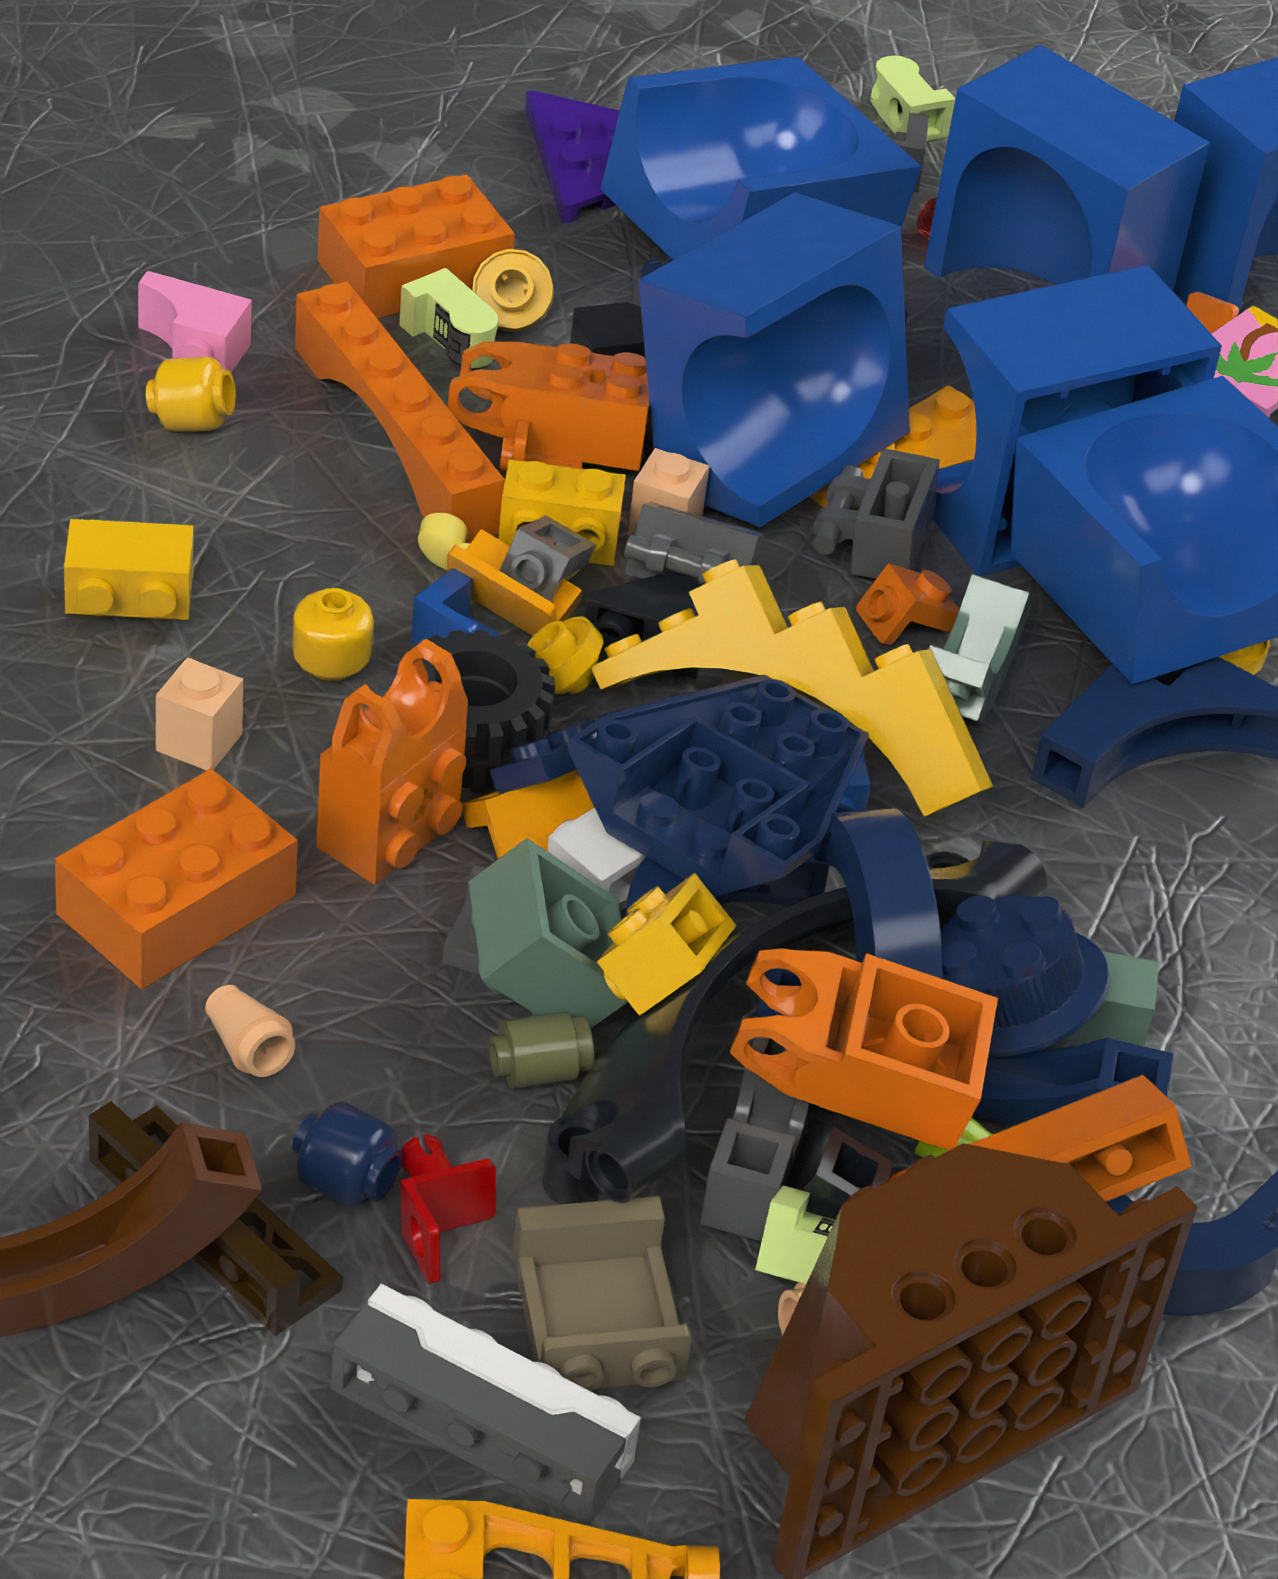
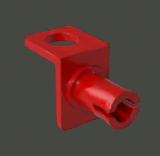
M424 1134V1143L431 1155L425 1153L417 1136L405 1143L401 1149L403 1152L402 1168L410 1177L401 1180V1232L428 1284L440 1281V1232L489 1220L495 1216L496 1167L489 1158L453 1167L444 1152L441 1141L436 1136Z

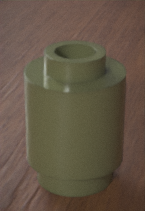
M566 1011L503 1020L499 1024L498 1035L489 1037L488 1050L493 1074L495 1077L504 1076L510 1089L575 1080L579 1072L589 1071L594 1065L593 1039L587 1019L584 1016L570 1017Z

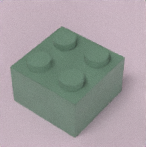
M528 838L468 882L473 912L471 920L475 928L479 956L478 971L482 981L490 990L498 995H506L530 1010L534 1016L565 1011L568 1012L570 1017L584 1016L588 1021L590 1029L627 1003L619 999L611 991L604 978V971L597 963L599 958L613 943L607 935L608 931L622 920L616 897Z

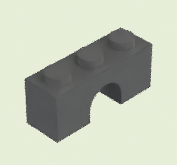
M756 1037L752 1044L754 1050L767 1055H777L786 1050V1048L773 1039L766 1037ZM744 1068L740 1094L733 1119L727 1118L709 1169L700 1221L701 1225L762 1242L771 1200L782 1185L787 1186L813 1107L812 1103L784 1094L757 1074Z

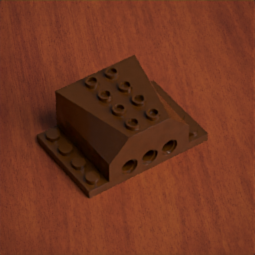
M964 1143L937 1157L929 1155L919 1159L904 1174L878 1187L866 1186L852 1194L842 1205L744 1419L745 1424L790 1477L772 1564L784 1579H803L1137 1391L1198 1206L1176 1186L1150 1201L1147 1198H1140L1128 1205L1118 1215L1070 1164Z

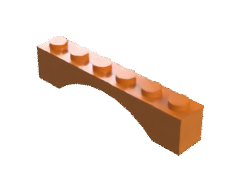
M348 281L328 284L318 289L296 294V351L319 380L332 379L345 384L357 393L372 410L400 457L422 516L425 518L432 513H448L458 517L467 527L468 533L465 543H471L481 529L492 536L498 535L505 479Z

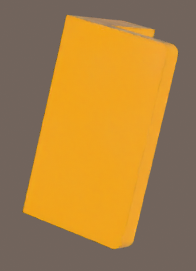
M482 529L466 550L454 545L447 554V572L454 568L472 579V600L532 636L551 622L567 620L581 601L582 589L563 579L552 603L499 571L510 546Z
M577 769L550 781L499 794V791H495L462 803V813L467 828L488 826L498 859L526 838L548 852L549 835L553 834L565 821L575 820L595 808Z

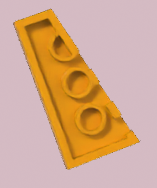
M950 385L944 387L909 408L910 432L885 448L940 459L939 468L973 461L976 449L974 401ZM882 450L856 466L862 470L863 478L871 479ZM830 483L809 497L821 506L827 507L826 493Z

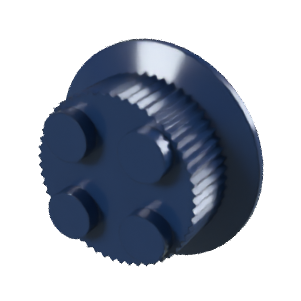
M1015 894L1013 896H999L993 900L991 897L984 895L973 896L962 901L956 909L955 917L949 919V923L944 924V928L940 929L943 980L998 998L988 1057L1015 1056L1036 1050H1044L1046 1047L1065 1039L1084 1026L1096 1014L1106 998L1110 983L1106 958L1096 944L1075 932L1069 914L1066 913V910L1062 909L1058 900L1053 897H1032V895L1025 896L1024 894L1017 896Z

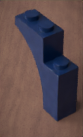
M1220 657L1189 666L1170 686L1154 678L1132 685L1111 664L1041 734L1031 779L1084 808L1108 783L1131 769L1159 758L1192 752L1226 751L1265 756L1278 760V688Z

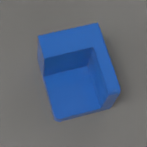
M454 568L414 597L411 643L414 645H418L424 639L435 635L442 638L448 637L450 631L462 630L464 634H475V630L489 631V635L499 637L501 634L469 616L472 579Z

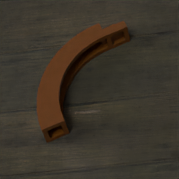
M181 1122L160 1150L123 1183L102 1197L52 1222L0 1238V1337L50 1326L89 1313L122 1299L168 1274L218 1238L243 1214L262 1191L246 1134Z

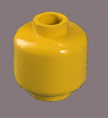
M213 357L166 359L158 367L155 379H150L147 382L146 402L150 413L157 414L161 424L170 432L216 430L221 427L226 416L232 415L236 404L235 383L231 372L228 369L223 370L221 364Z
M328 588L307 595L297 604L293 615L292 650L295 661L303 670L326 681H340L360 672L368 664L373 647L374 619L370 606L361 597L340 588Z

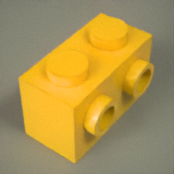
M509 459L502 494L498 540L511 546L518 528L546 515L596 544L588 563L614 566L626 475L605 472L599 469H579L548 465L539 461L525 462Z
M70 519L64 563L65 614L189 620L193 578L194 525Z
M694 873L666 894L663 893L659 886H656L627 909L629 915L608 931L607 935L613 943L599 958L597 963L603 969L604 978L611 991L619 999L629 1002L640 1016L701 973L737 925Z

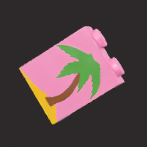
M1251 306L1212 333L1222 345L1214 378L1223 375L1259 410L1270 418L1271 413L1278 409V319L1255 306Z

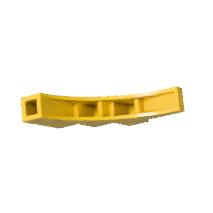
M734 559L702 574L706 584L689 592L699 614L698 616H695L692 608L678 612L658 623L662 633L641 642L638 634L615 642L604 649L608 659L591 666L600 690L620 687L648 675L690 667L723 668L757 675L765 674L772 679L783 681L817 698L842 714L856 727L869 733L868 737L890 760L909 787L924 816L938 812L993 787L932 649L913 653L909 644L900 646L875 658L878 670L874 671L845 607L829 608L826 610L822 601L814 603L789 615L788 619L792 626L788 628L760 565L740 567L737 560Z

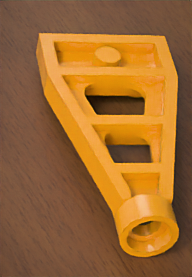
M407 1499L404 1579H483V1560L490 1551L497 1548H509L541 1557L550 1566L552 1579H569V1565L578 1558L623 1565L629 1571L630 1579H670L671 1576L683 1577V1579H720L718 1546H670L487 1501Z

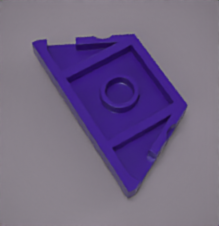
M527 91L525 110L561 222L571 223L578 219V209L596 202L597 206L602 210L615 206L616 204L600 188L620 111L537 91Z

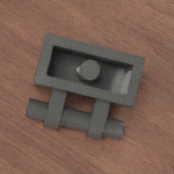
M883 448L871 479L863 478V472L858 467L853 465L845 466L841 474L832 479L826 493L828 505L818 512L813 524V533L815 534L812 542L813 548L818 553L831 554L837 544L845 539L853 540L851 574L877 579L888 563L913 571L935 514L940 459Z
M654 502L645 503L641 509L635 535H630L626 544L624 558H627L628 562L624 574L638 577L640 580L660 574L664 575L669 572L696 580L698 585L702 586L706 584L702 574L725 562L736 559L740 567L757 565L765 534Z

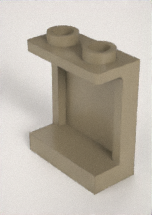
M660 1196L632 1198L625 1203L606 1200L517 1208L512 1255L533 1362H542L551 1366L562 1377L589 1391L598 1388L630 1385L657 1387L668 1382L685 1380L692 1338L689 1326L685 1324L679 1325L661 1250L665 1217Z

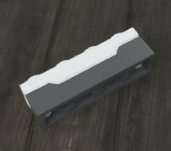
M380 1284L368 1299V1305L365 1304L333 1344L330 1390L588 1526L591 1525L618 1486L620 1478L624 1477L634 1462L641 1417L628 1411L617 1400L608 1396H599L567 1380L551 1366L542 1362H533L505 1348L487 1333L478 1329H469L441 1315L417 1297L405 1296Z

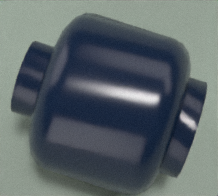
M345 1102L330 1105L319 1116L314 1113L309 1114L297 1129L292 1143L293 1151L299 1154L297 1172L300 1181L351 1208L359 1207L370 1199L376 1202L381 1200L394 1184L403 1161V1152L397 1149L395 1130L387 1123Z

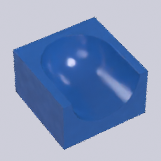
M1039 45L957 89L924 269L941 278L947 274L970 268H1005L1029 273L1057 285L1149 265L1173 291L1210 142L1046 47Z
M799 57L629 77L600 190L674 260L794 192L899 225L902 229L921 165Z
M1278 57L1182 86L1174 122L1210 142L1173 290L1186 303L1189 294L1202 292L1234 304L1240 309L1253 257L1278 255Z
M794 192L638 280L654 449L677 453L688 459L710 465L704 501L705 506L761 527L831 483L834 477L841 474L845 466L859 465L910 432L901 226Z
M1149 265L947 308L943 328L952 339L961 356L974 399L976 449L973 461L939 468L933 520L977 576L980 577L1022 566L1011 554L1017 438L1212 379L1215 375L1222 345Z
M1223 375L1017 438L1011 554L1132 685L1278 637V426Z

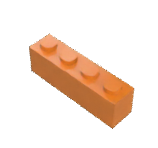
M1144 1075L969 1144L1070 1164L1105 1202L1192 1167L1176 1105ZM907 1169L889 1176L888 1181L904 1174Z

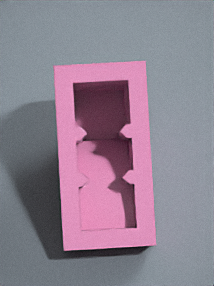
M147 271L138 283V328L153 333L168 343L172 348V358L210 356L221 364L223 370L228 369L232 373L251 345L252 300Z

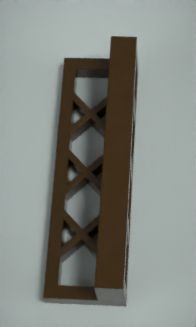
M111 1101L89 1115L90 1162L117 1187L138 1171L160 1150L161 1146L151 1136L155 1134L165 1143L178 1125L157 1105L132 1120ZM257 1197L243 1214L218 1238L192 1257L275 1336L342 1291L343 1276ZM247 1226H254L265 1236V1241L263 1242ZM295 1270H302L313 1282L299 1291L300 1275Z

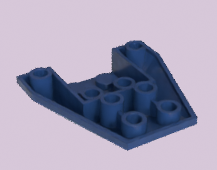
M764 674L607 714L570 738L568 752L606 833L684 880L695 873L715 897L784 878L819 851L831 824V813H836L864 750L869 733L849 723L840 713L825 709L798 694L789 684L772 679Z

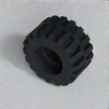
M462 630L450 631L448 637L442 638L435 635L428 638V640L452 654L468 699L464 752L466 766L462 775V788H471V793H485V788L495 787L490 770L513 761L510 749L538 739L547 738L546 735L550 733L555 691L554 677L549 676L550 668L544 659H535V650L526 644L520 646L514 644V638L503 634L495 637L489 635V631L475 630V634H464ZM422 659L428 674V682L436 681L442 684V678L435 666L429 661Z

